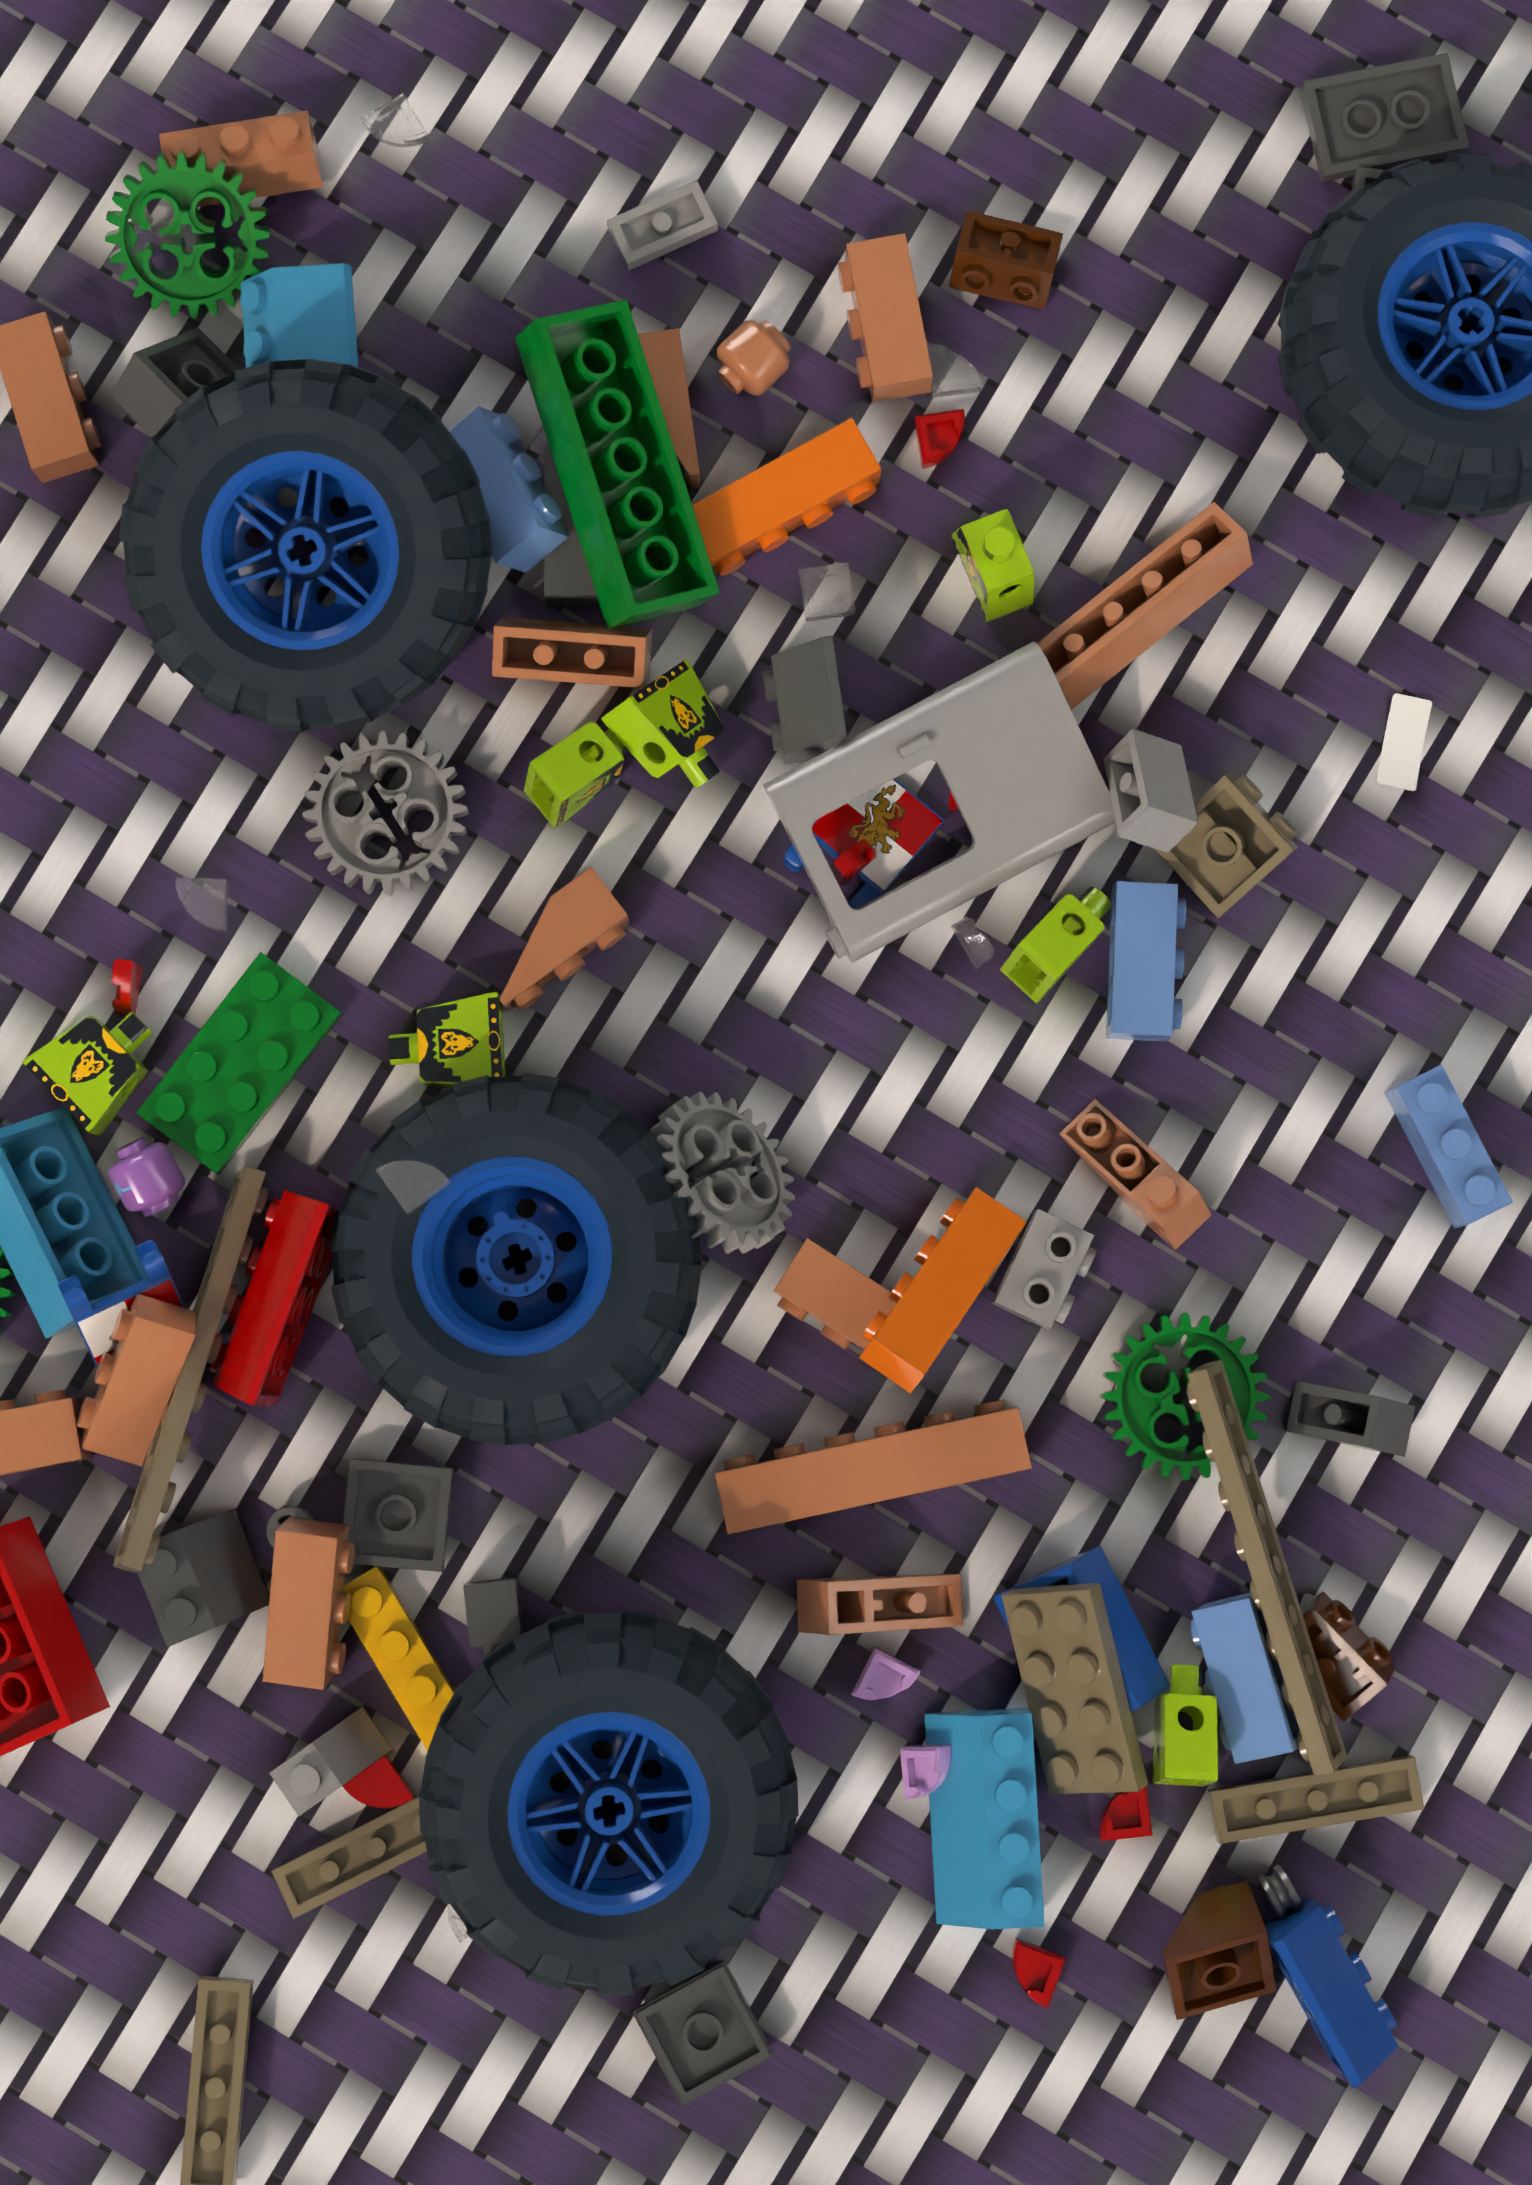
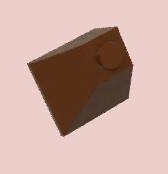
M1248 1881L1233 1885H1220L1209 1892L1197 1895L1162 1951L1173 2010L1177 2020L1276 1992L1267 1930Z

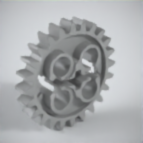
M381 730L376 745H371L365 735L360 734V749L353 751L346 743L342 742L340 747L344 756L343 759L337 761L328 755L324 757L326 764L331 769L328 775L319 772L312 773L314 780L321 786L320 791H305L304 794L307 800L316 804V808L302 812L303 818L308 822L317 823L318 825L306 832V837L312 842L323 841L315 850V856L318 860L333 856L327 871L334 876L346 869L344 883L350 888L359 878H363V889L366 894L370 895L377 882L382 883L387 896H392L395 882L400 881L408 893L413 892L412 878L417 875L428 885L431 884L432 881L428 869L433 865L446 872L448 868L441 857L442 854L447 852L458 855L460 852L455 843L451 841V837L467 834L466 828L455 822V818L469 815V810L465 805L454 803L455 800L466 794L463 785L448 786L458 775L455 768L448 767L439 771L444 761L442 752L437 751L426 758L428 747L426 741L421 739L410 749L408 737L404 732L400 733L395 744H390L387 734L384 730ZM369 757H372L370 772L378 781H381L384 774L393 768H400L407 772L405 784L399 789L387 790L379 782L374 784L386 805L393 809V816L406 837L411 834L408 829V821L414 812L427 810L434 815V821L428 830L421 833L413 832L412 834L415 844L422 849L430 850L431 853L420 852V854H411L409 861L405 862L403 870H400L402 855L394 846H391L389 852L380 859H370L365 855L366 845L372 838L379 836L388 838L393 844L398 842L386 822L379 818L380 813L366 790L361 792L364 806L357 815L345 817L339 814V805L346 796L360 794V788L353 779L342 777L341 775L343 773L350 775L352 773H361L363 767L367 765Z
M698 1092L691 1098L688 1096L683 1097L658 1116L660 1122L651 1128V1132L656 1136L657 1142L667 1151L662 1153L663 1158L670 1162L665 1166L669 1173L664 1178L673 1184L676 1189L673 1197L687 1198L689 1203L688 1217L695 1216L697 1219V1229L691 1231L692 1238L695 1239L702 1233H705L709 1248L712 1249L719 1243H722L725 1253L729 1254L739 1248L741 1253L745 1254L754 1247L756 1249L762 1247L785 1229L783 1222L792 1216V1212L786 1205L794 1201L795 1196L784 1187L792 1183L794 1178L789 1174L783 1173L781 1167L789 1161L787 1157L776 1156L774 1149L779 1144V1140L766 1139L764 1133L767 1124L762 1122L755 1126L751 1122L752 1110L750 1108L740 1114L737 1112V1104L734 1098L722 1104L718 1093L715 1092L706 1098L702 1092ZM752 1157L754 1158V1162L756 1163L755 1166H745L738 1172L735 1170V1168L739 1167ZM694 1165L693 1170L688 1173L685 1172V1170ZM756 1171L757 1173H759L758 1175L750 1179V1175H752ZM706 1173L709 1175V1177L707 1176L689 1188V1183L687 1182L689 1178L698 1179Z

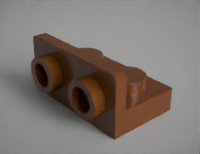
M967 210L955 254L949 286L953 289L1042 310L1046 307L1064 233Z
M1321 1592L1314 1599L1311 1608L1303 1614V1618L1332 1709L1344 1722L1389 1684L1395 1665L1385 1645L1374 1637L1369 1638L1355 1624V1618L1346 1605L1339 1600H1332L1325 1592Z

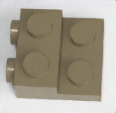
M1231 773L1224 775L1194 803L1198 824L1191 832L1185 835L1168 853L1155 849L1217 918L1226 913L1298 848L1292 840L1298 834L1296 829L1281 813L1276 812L1271 817L1258 803L1263 797L1262 792L1244 774L1238 779Z

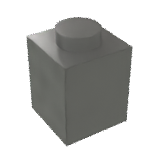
M519 1577L468 1582L463 1585L470 1648L483 1647V1656H486L515 1634L519 1636L525 1633Z

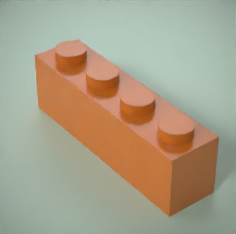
M853 418L846 420L692 504L714 574L718 572L719 576H725L736 571L745 564L746 560L744 557L760 548L763 552L772 551L783 545L790 538L788 533L804 524L808 529L816 527L833 515V508L848 500L851 505L860 503L876 492L877 488L875 486L880 483L882 469Z
M977 1187L965 1203L956 1197L939 1222L947 1227L941 1239L939 1240L931 1234L914 1258L916 1262L922 1265L915 1277L913 1278L905 1272L888 1296L890 1300L896 1303L889 1315L887 1316L879 1310L862 1334V1337L868 1340L869 1344L859 1358L910 1394L924 1377L1027 1223V1221Z

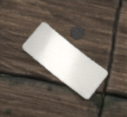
M1398 693L1393 695L1377 775L1378 784L1410 791L1416 790L1432 701Z

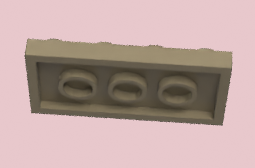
M1100 1583L1011 1589L1003 1594L1002 1600L1028 1707L1032 1713L1033 1728L1049 1794L1139 1792L1148 1785Z

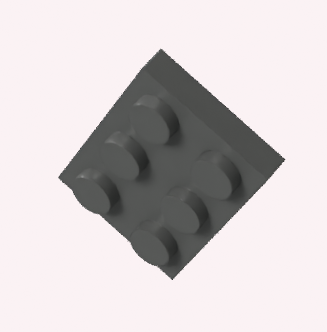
M1448 53L1303 81L1300 87L1321 183L1352 177L1356 167L1388 170L1414 159H1422V162L1447 158L1449 153H1466L1469 148Z

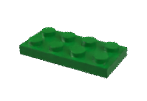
M260 952L136 1113L214 1173L220 1175L343 1014Z

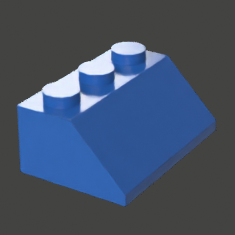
M1101 1545L1064 1560L993 1597L1009 1629L1002 1595L1011 1589L1100 1583L1130 1711L1141 1708L1170 1687Z
M1311 1897L1302 1902L1303 1907L1298 1910L1293 1907L1285 1912V1917L1279 1919L1277 1916L1264 1924L1267 1930L1269 1948L1334 2067L1351 2087L1355 2088L1362 2084L1396 2050L1398 2044L1390 2031L1397 2028L1398 2025L1383 1999L1381 1998L1374 2002L1364 1984L1370 1982L1372 1978L1357 1952L1348 1956L1339 1937L1346 1934V1931L1333 1908L1329 1905L1322 1909L1321 1905Z

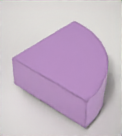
M874 1647L851 1695L866 1700H878L895 1696L909 1688L921 1671Z
M908 1745L900 1747L905 1800L926 1796L942 1784L950 1766L951 1745Z

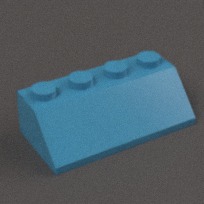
M339 263L276 267L241 282L240 303L243 313V349L246 368L270 361L314 359L350 364L358 367L351 265Z
M65 1107L0 1128V1246L46 1339L77 1327L58 1287V1283L61 1280L76 1275L90 1305H93L148 1279L135 1251L134 1241L70 1112Z
M1028 1708L924 1713L926 1745H951V1761L948 1773L942 1784L929 1794L936 1924L991 1930L1045 1927L1032 1713Z

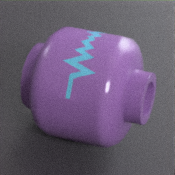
M141 1137L116 1150L120 1159L111 1165L108 1174L128 1211H142L144 1217H147L171 1206L181 1199L178 1191L184 1186L185 1179L169 1147L165 1143L155 1142L147 1145L144 1137Z

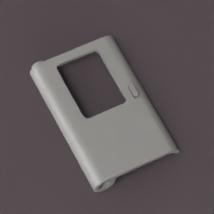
M1034 641L763 784L829 916L832 928L825 931L827 940L839 959L847 955L852 963L1116 823L1110 792L1046 656ZM929 760L935 761L972 835L973 842L971 847L861 907H850L812 832L813 823L824 815Z

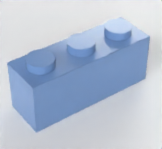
M478 406L453 428L450 433L460 447L465 449L480 480L481 492L487 514L490 517L492 557L495 563L527 573L569 537L560 520L562 512L554 499L547 494L540 480L542 476L541 470L537 463L527 454L520 440L522 433L517 423L507 414H498Z
M1117 881L1111 893L1106 1039L1166 1042L1173 1036V1029H1180L1182 1023V999H1174L1175 979H1182L1184 972V949L1176 948V930L1184 929L1186 899L1178 898V884Z
M1442 1064L1385 1092L1454 1229L1467 1226L1513 1203Z
M1246 1593L1207 1602L1191 1611L1193 1616L1190 1625L1191 1635L1196 1647L1203 1651L1208 1668L1205 1672L1206 1688L1210 1696H1216L1222 1717L1219 1724L1220 1737L1226 1750H1231L1234 1763L1238 1764L1281 1755L1298 1749L1297 1735L1300 1729L1294 1711H1289L1284 1703L1282 1696V1682L1284 1681L1278 1661H1274L1268 1652L1266 1645V1632L1268 1628L1263 1612L1255 1608L1251 1594Z

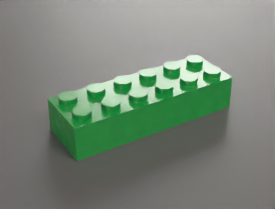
M627 299L535 319L515 337V341L607 629L612 630L692 609L720 593Z

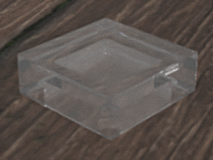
M848 562L799 569L806 622L855 615Z

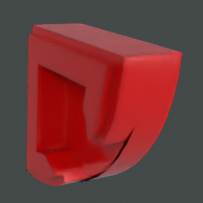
M964 409L915 416L914 423L922 469L939 464L955 450L963 432L965 421Z
M866 839L855 843L832 862L830 869L840 887L842 885L845 886L877 858L878 852Z
M116 958L113 961L111 983L118 986L116 998L112 1001V1006L117 1015L127 1016L131 1011L136 1014L143 967L134 961Z
M387 1753L342 1786L357 1801L377 1808L396 1807L416 1797Z
M1147 1785L1139 1792H1118L1115 1794L1103 1811L1099 1826V1839L1101 1841L1153 1836Z
M1015 1937L1012 1960L1017 1979L1031 1999L1041 2006L1048 2008L1066 1958L1064 1955Z

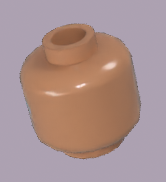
M763 320L759 324L755 321H745L717 348V359L722 367L717 372V375L725 386L735 394H739L744 390L753 396L762 395L789 369L790 360L787 353L791 350V347L782 333L770 322Z

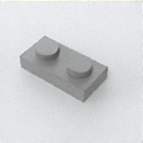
M697 180L607 220L608 229L628 271L718 231V223Z

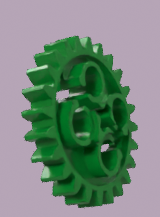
M181 149L176 164L171 165L168 158L162 152L157 157V170L154 171L144 161L139 164L141 181L128 174L124 177L123 183L129 190V195L122 192H114L112 200L123 210L108 211L106 215L108 222L119 226V229L112 230L106 233L105 236L106 242L120 245V248L115 250L109 259L111 263H126L127 266L121 272L119 279L121 282L133 278L138 281L133 294L135 298L147 291L153 294L151 309L153 310L163 300L170 302L172 317L177 315L181 305H188L192 319H196L199 306L202 304H206L210 313L215 316L218 313V299L222 298L233 308L237 302L233 290L237 288L241 291V282L247 279L246 275L255 276L263 272L261 266L253 261V259L268 258L269 249L257 243V240L270 237V228L256 225V221L266 216V208L250 206V203L257 195V189L250 188L241 192L238 188L243 178L241 171L235 173L229 179L223 175L226 160L221 159L213 169L208 168L206 152L201 151L196 164H189L184 149ZM205 197H215L224 205L226 213L221 223L223 227L228 228L241 216H245V219L240 223L241 227L237 234L242 240L241 243L248 250L242 249L232 239L227 240L223 251L228 256L230 263L222 270H211L204 264L201 257L202 253L207 249L215 248L217 242L216 235L196 236L194 245H186L183 236L163 237L160 244L161 249L174 253L179 262L178 268L170 272L161 271L153 264L151 259L155 248L153 242L149 241L144 245L143 249L140 248L135 254L131 253L136 246L135 242L139 235L134 230L135 226L128 219H132L137 225L139 224V227L143 230L149 229L153 218L148 213L147 203L152 199L161 198L167 200L173 206L175 212L173 218L161 222L160 234H179L183 224L191 225V230L195 234L214 233L215 220L206 219L198 210V202Z
M1188 1313L1180 1314L1177 1327L1174 1328L1167 1315L1160 1316L1158 1332H1155L1147 1323L1141 1324L1140 1331L1143 1340L1139 1342L1129 1335L1125 1336L1123 1340L1130 1350L1128 1355L1113 1352L1110 1356L1121 1366L1119 1371L1103 1373L1105 1379L1115 1383L1114 1390L1100 1394V1398L1113 1401L1115 1404V1409L1105 1413L1103 1419L1119 1420L1121 1425L1112 1433L1111 1438L1116 1440L1128 1437L1130 1442L1123 1454L1126 1457H1130L1139 1451L1143 1452L1144 1455L1140 1468L1144 1470L1150 1468L1156 1460L1160 1461L1159 1471L1161 1477L1167 1478L1175 1465L1178 1466L1181 1480H1189L1192 1466L1197 1467L1203 1478H1209L1211 1475L1210 1462L1212 1461L1207 1457L1204 1447L1197 1445L1193 1451H1189L1186 1458H1183L1182 1455L1189 1443V1438L1184 1434H1178L1169 1443L1161 1442L1156 1437L1154 1424L1156 1419L1164 1413L1172 1414L1180 1426L1189 1425L1185 1406L1183 1404H1174L1173 1395L1180 1392V1385L1175 1371L1165 1373V1385L1156 1393L1147 1391L1141 1384L1140 1375L1146 1365L1154 1363L1161 1366L1167 1363V1357L1152 1346L1153 1343L1161 1347L1172 1348L1176 1342L1181 1341L1183 1335H1186L1187 1339L1183 1344L1185 1347L1180 1352L1184 1359H1190L1200 1350L1212 1355L1214 1361L1222 1359L1247 1439L1258 1441L1260 1438L1249 1427L1252 1421H1267L1265 1414L1255 1410L1257 1402L1270 1399L1269 1394L1255 1391V1384L1267 1378L1266 1373H1251L1249 1368L1259 1358L1258 1354L1242 1356L1239 1351L1243 1347L1246 1338L1241 1336L1233 1339L1231 1342L1227 1341L1229 1325L1226 1323L1221 1324L1214 1332L1209 1331L1210 1318L1206 1315L1199 1319L1196 1327L1191 1326ZM1190 1367L1180 1369L1182 1381L1186 1389L1189 1382L1187 1374L1191 1372ZM1189 1402L1194 1422H1201L1200 1413L1196 1412Z

